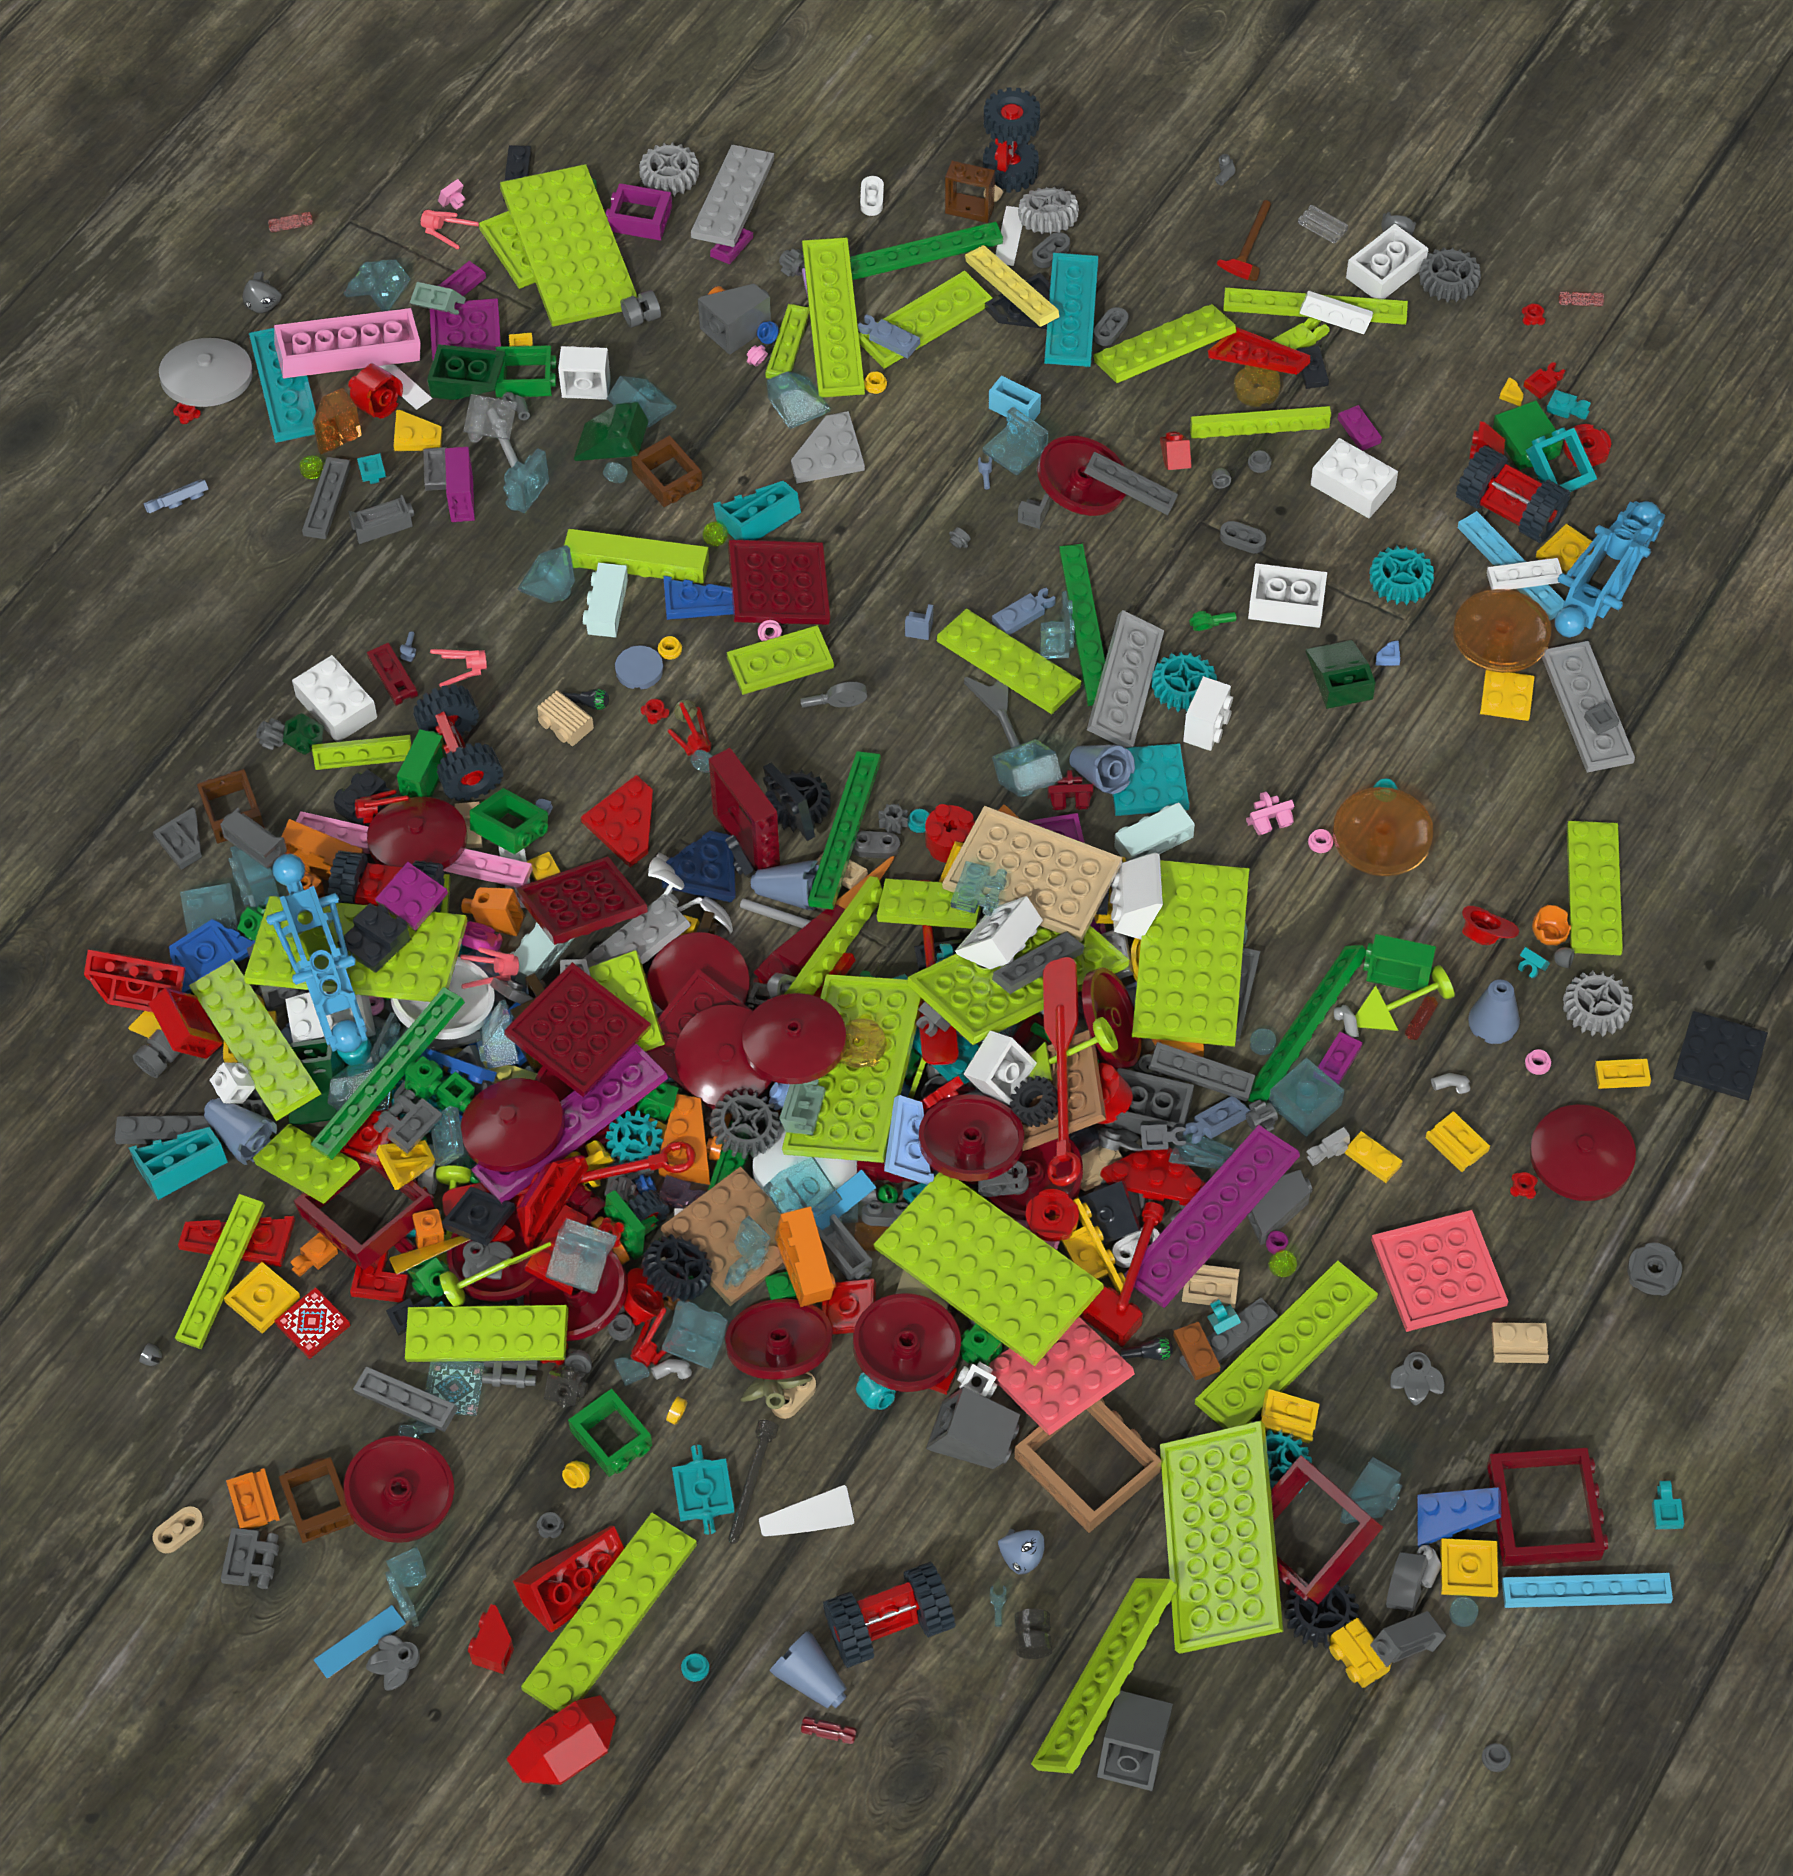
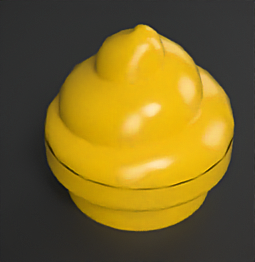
M579 1461L568 1463L562 1473L565 1483L571 1488L586 1485L590 1478L589 1465Z

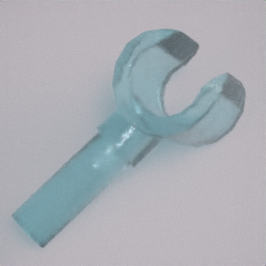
M993 1586L990 1588V1601L994 1604L996 1627L1002 1626V1605L1006 1602L1007 1595L1005 1586H1003V1594L1001 1595L993 1593Z

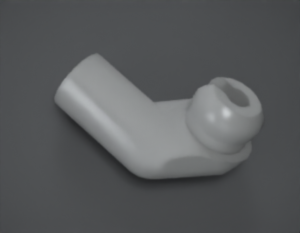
M1347 1005L1335 1007L1334 1017L1336 1020H1344L1346 1035L1352 1038L1359 1037L1357 1019Z
M1448 1073L1431 1079V1084L1435 1091L1449 1086H1456L1457 1092L1462 1094L1469 1092L1471 1089L1469 1085L1470 1080L1463 1075Z
M668 1359L651 1368V1372L656 1380L670 1373L677 1372L678 1377L682 1380L692 1374L689 1368L690 1364L686 1360Z
M1422 1545L1419 1547L1417 1554L1425 1555L1428 1564L1420 1584L1431 1588L1441 1569V1562L1434 1549L1428 1545Z

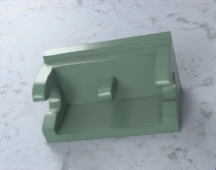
M417 282L410 304L422 308L448 311L451 314L458 315L459 311L454 308L455 302L464 304L466 298L453 289Z
M818 1079L808 1083L789 1085L780 1115V1121L785 1132L813 1135L826 1092L824 1087L818 1086Z

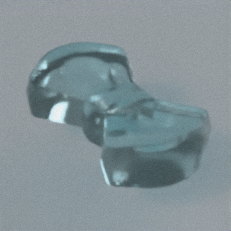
M417 1420V1422L411 1425H400L398 1434L399 1436L417 1439L423 1433H434L436 1428Z

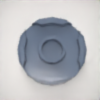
M630 647L617 657L615 662L616 677L621 684L628 688L640 687V689H647L655 685L662 677V658L657 651L650 647Z

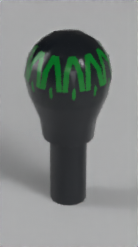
M600 688L581 693H563L572 702L581 703V705L595 710H602L609 704L608 693Z
M1165 1337L1154 1338L1147 1343L1141 1344V1346L1121 1349L1123 1359L1143 1357V1359L1164 1361L1171 1357L1173 1353V1345Z

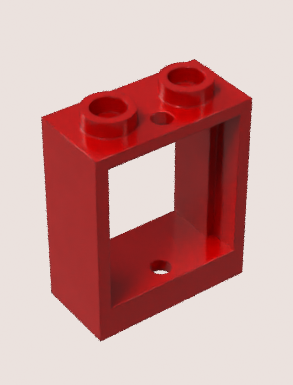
M164 988L149 1003L173 1051L207 1059L223 1044L219 1033L198 1001L197 996Z

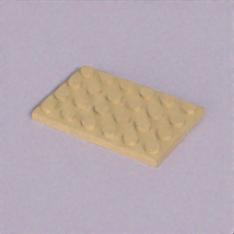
M984 806L945 877L942 886L945 890L992 908L1027 896L1043 920L1039 926L1060 934L1068 932L1078 941H1082L1122 864V857Z

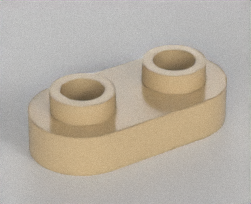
M806 1373L813 1378L806 1385L783 1389L784 1397L789 1403L784 1404L779 1409H772L775 1416L782 1419L794 1416L814 1395L816 1380L811 1373Z
M191 1506L184 1507L158 1526L153 1533V1542L157 1550L162 1553H172L197 1535L204 1526V1519L199 1509ZM195 1521L192 1526H186L187 1522ZM166 1538H173L170 1543H164Z

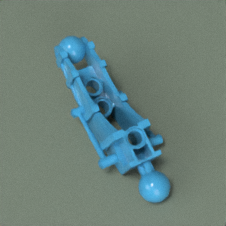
M1630 502L1626 510L1619 513L1617 520L1609 529L1598 525L1595 528L1597 536L1584 553L1580 555L1566 575L1563 573L1559 575L1558 582L1570 587L1563 609L1555 617L1556 630L1562 636L1569 638L1577 636L1583 631L1584 627L1592 628L1596 616L1604 618L1611 607L1618 611L1622 608L1623 602L1621 599L1632 580V576L1642 557H1649L1651 549L1648 546L1651 541L1654 542L1657 539L1660 528L1664 524L1665 514H1662L1658 506L1653 502ZM1594 547V551L1592 552V554L1588 555ZM1607 554L1611 558L1621 561L1601 591L1588 583Z
M283 854L275 860L272 870L276 881L286 885L289 895L279 897L283 911L268 915L266 918L267 923L274 926L296 973L292 977L293 982L296 985L303 982L307 984L327 1045L331 1046L332 1052L337 1050L344 1053L353 1052L359 1048L363 1041L367 1040L365 1034L367 1029L346 968L354 966L356 961L352 955L348 956L336 903H339L338 895L334 893L318 899L314 886L304 890L301 880L305 874V864L297 855ZM330 906L331 912L323 913L322 908ZM304 911L310 912L313 916L312 922L307 925L301 924L298 921L299 914ZM287 920L289 925L282 929L279 922ZM332 921H334L341 948L336 949L328 925ZM322 927L331 954L324 950H318L311 955L310 961H307L298 935L302 934L303 931ZM286 937H293L301 961L296 963ZM318 956H325L329 960V965L327 968L320 970L314 966V960ZM328 980L336 982L338 986L336 992L326 994L322 989L324 982ZM351 1008L355 1022L341 1020L330 1029L326 1016Z

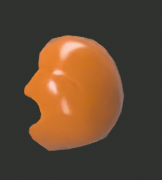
M1546 905L1540 908L1532 924L1537 940L1545 945H1559L1565 942L1571 930V925L1567 921L1568 913L1556 905Z

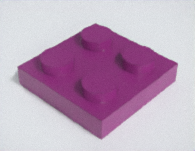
M407 862L375 900L378 905L384 906L395 917L404 919L408 926L416 931L445 898L448 891L421 870Z

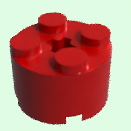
M373 363L368 364L357 376H353L348 384L352 404L374 418L382 419L393 413L398 406L396 402L398 396L402 397L403 394L401 380Z
M940 804L929 814L925 824V844L933 858L947 863L955 841L960 843L966 841L975 824L973 814L970 811L959 806Z
M1098 1063L1106 1120L1099 1122V1124H1108L1117 1120L1116 1116L1121 1112L1125 1114L1129 1109L1133 1092L1127 1081L1112 1065Z

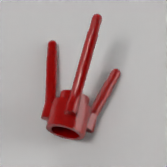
M680 702L679 706L692 734L688 736L686 744L672 729H668V733L685 750L688 756L702 757L710 751L712 744L707 735L701 709L696 707L701 729L700 733L697 732L684 703Z
M396 790L360 797V799H355L357 819L363 818V823H371L374 818L373 815L378 813L377 806L407 801L409 797L401 796L381 799L395 795Z
M666 1308L661 1309L648 1334L647 1331L651 1321L645 1322L637 1343L631 1351V1358L644 1367H648L650 1363L657 1365L661 1357L692 1330V1327L688 1326L657 1353L656 1349L658 1347L651 1339L666 1313Z

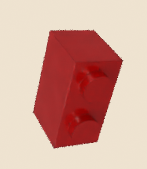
M1104 1286V1289L1082 1312L1080 1318L1123 1348L1142 1326L1143 1313L1132 1302L1128 1303L1126 1310H1118L1117 1302L1120 1295L1113 1288Z

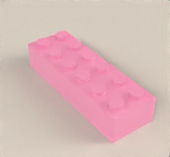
M411 308L274 325L275 348L283 378L360 369L367 367L370 363L383 366L420 361V339Z

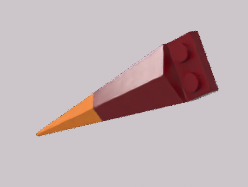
M894 856L888 858L836 901L833 910L825 909L769 954L753 973L766 986L769 979L775 973L797 977L869 876L878 877L880 881L894 860Z

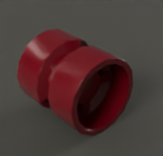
M578 1184L566 1205L588 1217L585 1229L590 1232V1229L593 1228L591 1222L600 1216L605 1217L604 1207L606 1201L600 1196L595 1197L593 1191L585 1184Z

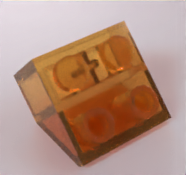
M341 388L323 396L312 422L320 455L362 436L356 405L345 389Z

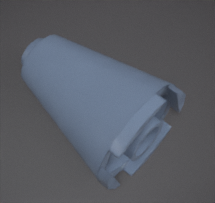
M1120 745L1077 746L1070 754L1071 767L1105 793L1115 794L1121 792L1129 785L1130 781L1128 779L1130 774H1134V758L1128 749Z
M809 860L757 870L755 875H752L751 888L754 889L757 895L806 910H815L817 907H809L808 898L819 865H816L818 861Z
M1493 981L1471 1008L1468 1017L1469 1027L1476 1037L1480 1036L1485 1039V1042L1490 1044H1501L1509 1041L1517 1032L1520 1025V1017L1514 988L1508 981Z
M221 1098L212 1099L205 1106V1119L236 1159L244 1165H247L246 1161L248 1160L254 1162L253 1157L271 1141V1133L274 1132L276 1134L277 1126L271 1119L234 1103H223Z
M809 1631L805 1632L770 1669V1672L775 1677L827 1709L831 1705L836 1709L847 1697L844 1694L847 1687L813 1634Z

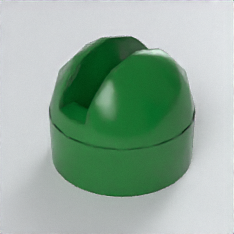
M890 1184L881 1186L877 1193L878 1202L897 1203V1189ZM886 1191L890 1192L891 1199H888Z

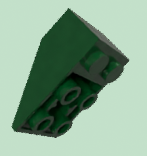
M1353 640L1306 649V654L1326 709L1373 700L1376 682L1369 663Z
M325 1038L289 1043L321 1092L319 1096L289 1113V1123L294 1126L330 1121L340 1110L345 1062L338 1055L337 1051L332 1052L331 1046L327 1045Z

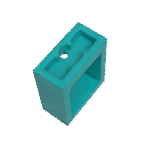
M1565 427L1552 432L1553 437L1549 439L1542 436L1532 441L1533 446L1526 450L1540 483L1550 480L1558 484L1542 449L1565 439L1581 476L1560 486L1572 492L1597 480L1575 428L1566 431Z

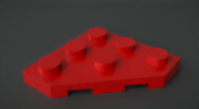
M635 775L581 816V823L629 868L649 853L653 789L639 776Z
M1170 1147L1161 1150L1137 1151L1102 1168L1100 1174L1109 1185L1124 1181L1127 1191L1143 1194L1142 1198L1164 1201V1198L1179 1201V1205L1186 1206L1205 1185Z

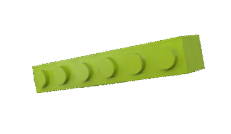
M568 529L563 547L564 566L572 568H586L597 571L598 563L627 566V574L664 579L663 576L672 577V580L684 581L685 579L693 581V583L704 584L709 565L708 547Z

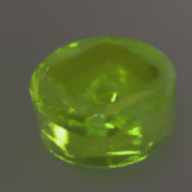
M317 456L303 458L299 464L302 476L307 479H315L321 476L323 470L322 460Z
M710 522L703 530V539L709 545L720 546L727 539V529L721 523Z
M1286 1250L1274 1253L1269 1260L1270 1271L1280 1278L1292 1275L1297 1267L1295 1256Z

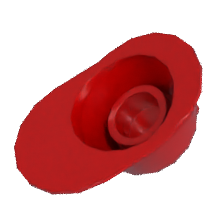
M1466 906L1462 910V915L1465 919L1462 933L1476 943L1491 945L1499 938H1514L1519 934V929L1514 923L1491 914L1480 907Z
M640 1268L631 1269L627 1275L628 1291L623 1303L624 1309L631 1316L632 1322L636 1326L641 1322L651 1321L655 1316H658L662 1308H665L662 1293L660 1291L654 1292L653 1285H646L648 1278L642 1276L643 1269Z

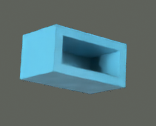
M1002 375L989 390V409L1027 428L1040 414L1041 395Z

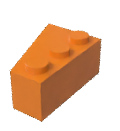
M291 819L288 820L281 836L284 837L287 848L285 854L297 855L305 864L306 873H313L324 880H329V877H331L330 870L333 867V859L338 851L364 854L363 849Z
M677 1094L674 1109L669 1116L660 1153L668 1144L675 1141H683L694 1148L696 1153L695 1162L691 1168L682 1173L667 1172L664 1168H660L659 1176L710 1185L701 1098ZM682 1148L674 1152L671 1150L667 1154L669 1165L685 1164L688 1161L685 1153L686 1149Z
M811 1206L781 1214L775 1234V1241L800 1307L831 1299L836 1283L833 1274L830 1273L826 1255Z

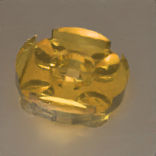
M1246 365L1235 377L1234 391L1237 393L1239 401L1248 406L1261 407V404L1267 402L1271 404L1279 396L1280 376L1278 372ZM1253 384H1260L1261 386L1254 388Z
M870 1019L850 1021L851 1025L846 1027V1048L840 1062L853 1068L876 1066L887 1046L883 1030L875 1021ZM862 1039L865 1042V1044L861 1047H857L856 1045H854L855 1043H859Z

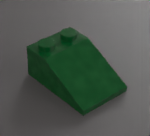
M438 344L427 378L431 398L456 400L495 391L506 353L503 351Z
M638 402L616 404L586 422L574 455V460L584 461L638 456L649 422Z

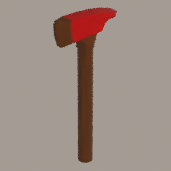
M1268 200L1262 202L1240 255L1236 259L1229 261L1219 259L1217 261L1219 267L1243 279L1257 281L1259 267L1248 264L1247 259L1270 209L1271 203Z

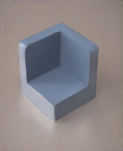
M928 604L926 614L910 612L909 616H906V637L929 640L933 625V605Z

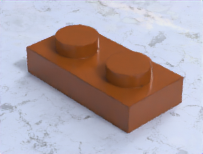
M1199 1322L1174 1330L1175 1340L1195 1380L1220 1372L1218 1360Z

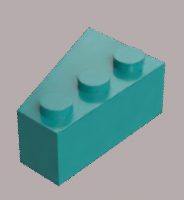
M780 481L756 489V493L742 497V495L734 496L735 500L721 504L720 501L713 503L717 524L735 540L757 541L801 513L798 493L786 482Z
M210 1127L177 1135V1139L162 1142L161 1139L153 1141V1145L137 1148V1146L128 1147L136 1167L158 1200L228 1163L221 1143Z

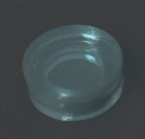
M613 462L607 463L603 471L605 478L614 483L624 482L628 474L625 467Z
M696 750L690 759L692 765L701 772H710L709 758L712 755L703 750Z
M1258 1029L1252 1033L1250 1047L1256 1054L1267 1055L1275 1049L1276 1037L1272 1031Z
M1457 1598L1451 1604L1450 1618L1458 1626H1470L1477 1619L1478 1606L1470 1598Z

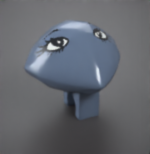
M1010 1529L1007 1536L998 1540L999 1549L1005 1562L1018 1575L1027 1574L1038 1566L1043 1557L1044 1536L1038 1530H1023L1014 1533V1530Z

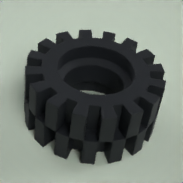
M1035 1076V1080L1032 1077H1028L1027 1083L1022 1080L1020 1082L1022 1086L1014 1088L1016 1094H1011L1010 1098L1013 1101L1010 1102V1106L1015 1115L1024 1124L1030 1127L1033 1125L1040 1127V1122L1046 1125L1048 1118L1051 1120L1055 1118L1053 1112L1058 1113L1057 1089L1045 1077ZM1043 1095L1037 1105L1029 1108L1034 1098Z

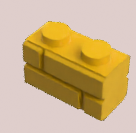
M1356 1618L1348 1623L1345 1628L1342 1627L1331 1635L1329 1649L1336 1660L1339 1661L1341 1659L1346 1665V1673L1350 1680L1354 1683L1358 1681L1361 1687L1365 1688L1376 1679L1388 1673L1391 1664L1389 1667L1384 1665L1370 1646L1374 1638L1360 1619Z

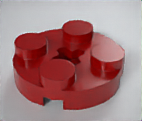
M1590 424L1574 426L1573 428H1575L1582 446L1583 443L1592 445L1591 448L1583 446L1591 466L1606 462L1611 448V439L1607 432L1603 429L1600 431L1594 429V425ZM1564 440V453L1567 456V458L1572 461V464L1575 467H1577L1572 457V454L1568 448V445Z
M1058 1189L1043 1190L1027 1204V1226L1030 1232L1044 1241L1057 1242L1067 1240L1072 1236L1073 1231L1078 1225V1206L1064 1191ZM1050 1210H1054L1059 1218L1052 1221L1045 1217V1215H1048Z

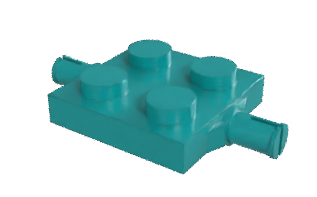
M694 1445L691 1447L693 1461L683 1466L672 1467L680 1522L693 1519L703 1520L704 1534L709 1535L708 1524H710L711 1534L715 1533L716 1529L713 1518L718 1515L735 1513L726 1459L706 1460L703 1458L702 1445H697L698 1455Z

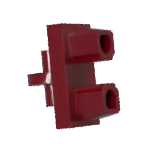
M1067 770L1066 777H1057V785L1048 786L1047 797L1051 800L1052 809L1065 810L1066 798H1075V807L1078 810L1089 809L1090 797L1093 794V784H1082V776L1073 777L1072 770Z

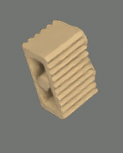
M558 690L537 707L539 723L545 729L550 728L553 730L557 738L563 743L567 741L571 746H574L594 729L592 717Z

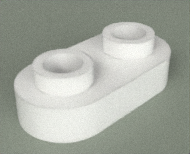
M869 176L863 179L861 183V211L869 216L878 215L883 209L884 183L879 177Z
M1155 1228L1150 1238L1151 1243L1160 1235ZM1141 1231L1115 1243L1112 1251L1116 1261L1115 1264L1123 1268L1130 1266ZM1128 1254L1130 1257L1123 1258L1121 1255Z

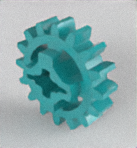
M626 1111L624 1119L618 1116L615 1120L616 1123H610V1131L606 1134V1139L610 1141L607 1142L606 1147L607 1149H613L611 1153L612 1158L620 1157L619 1164L624 1163L625 1160L633 1162L647 1159L652 1154H659L660 1149L658 1147H661L663 1139L659 1138L662 1135V1129H655L658 1122L657 1120L649 1122V1114H646L643 1118L640 1117V1111H636L635 1116H631V1113ZM620 1131L623 1138L618 1143L617 1134ZM649 1135L651 1136L652 1141L650 1147L648 1146V1142L646 1141Z

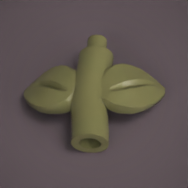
M806 1373L787 1379L756 1378L744 1392L740 1401L747 1402L765 1396L766 1404L769 1408L779 1409L785 1403L783 1389H790L808 1383L813 1378Z

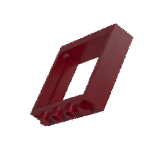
M731 748L709 758V771L714 816L728 835L736 836L756 871L780 866L776 809ZM739 805H740L741 808L744 810V812L747 814V816L750 818V820L752 821V824H751L750 821L747 819V817H746L745 814L742 812V810L739 808Z
M353 1159L358 1163L360 1170L324 1204L306 1193L296 1198L294 1203L300 1216L365 1270L415 1228L413 1222L414 1213L435 1209L432 1202L434 1197L428 1192L426 1187H419L416 1180L413 1179L399 1189L413 1203L361 1245L319 1210L371 1167L391 1183L384 1167L380 1168Z
M1588 1448L1489 1455L1487 1471L1490 1488L1498 1487L1501 1491V1518L1496 1519L1495 1522L1502 1567L1598 1561L1602 1559L1604 1551L1608 1549V1538L1606 1533L1602 1534L1601 1525L1604 1523L1602 1508H1598L1596 1499H1599V1486L1597 1482H1593L1592 1474L1595 1473V1463L1593 1457H1589ZM1579 1464L1593 1543L1515 1547L1503 1469Z
M1300 1455L1271 1490L1273 1522L1310 1479L1360 1522L1359 1526L1309 1584L1276 1554L1279 1570L1278 1577L1288 1585L1292 1582L1297 1586L1293 1591L1305 1601L1310 1598L1319 1604L1383 1529V1526L1318 1468Z

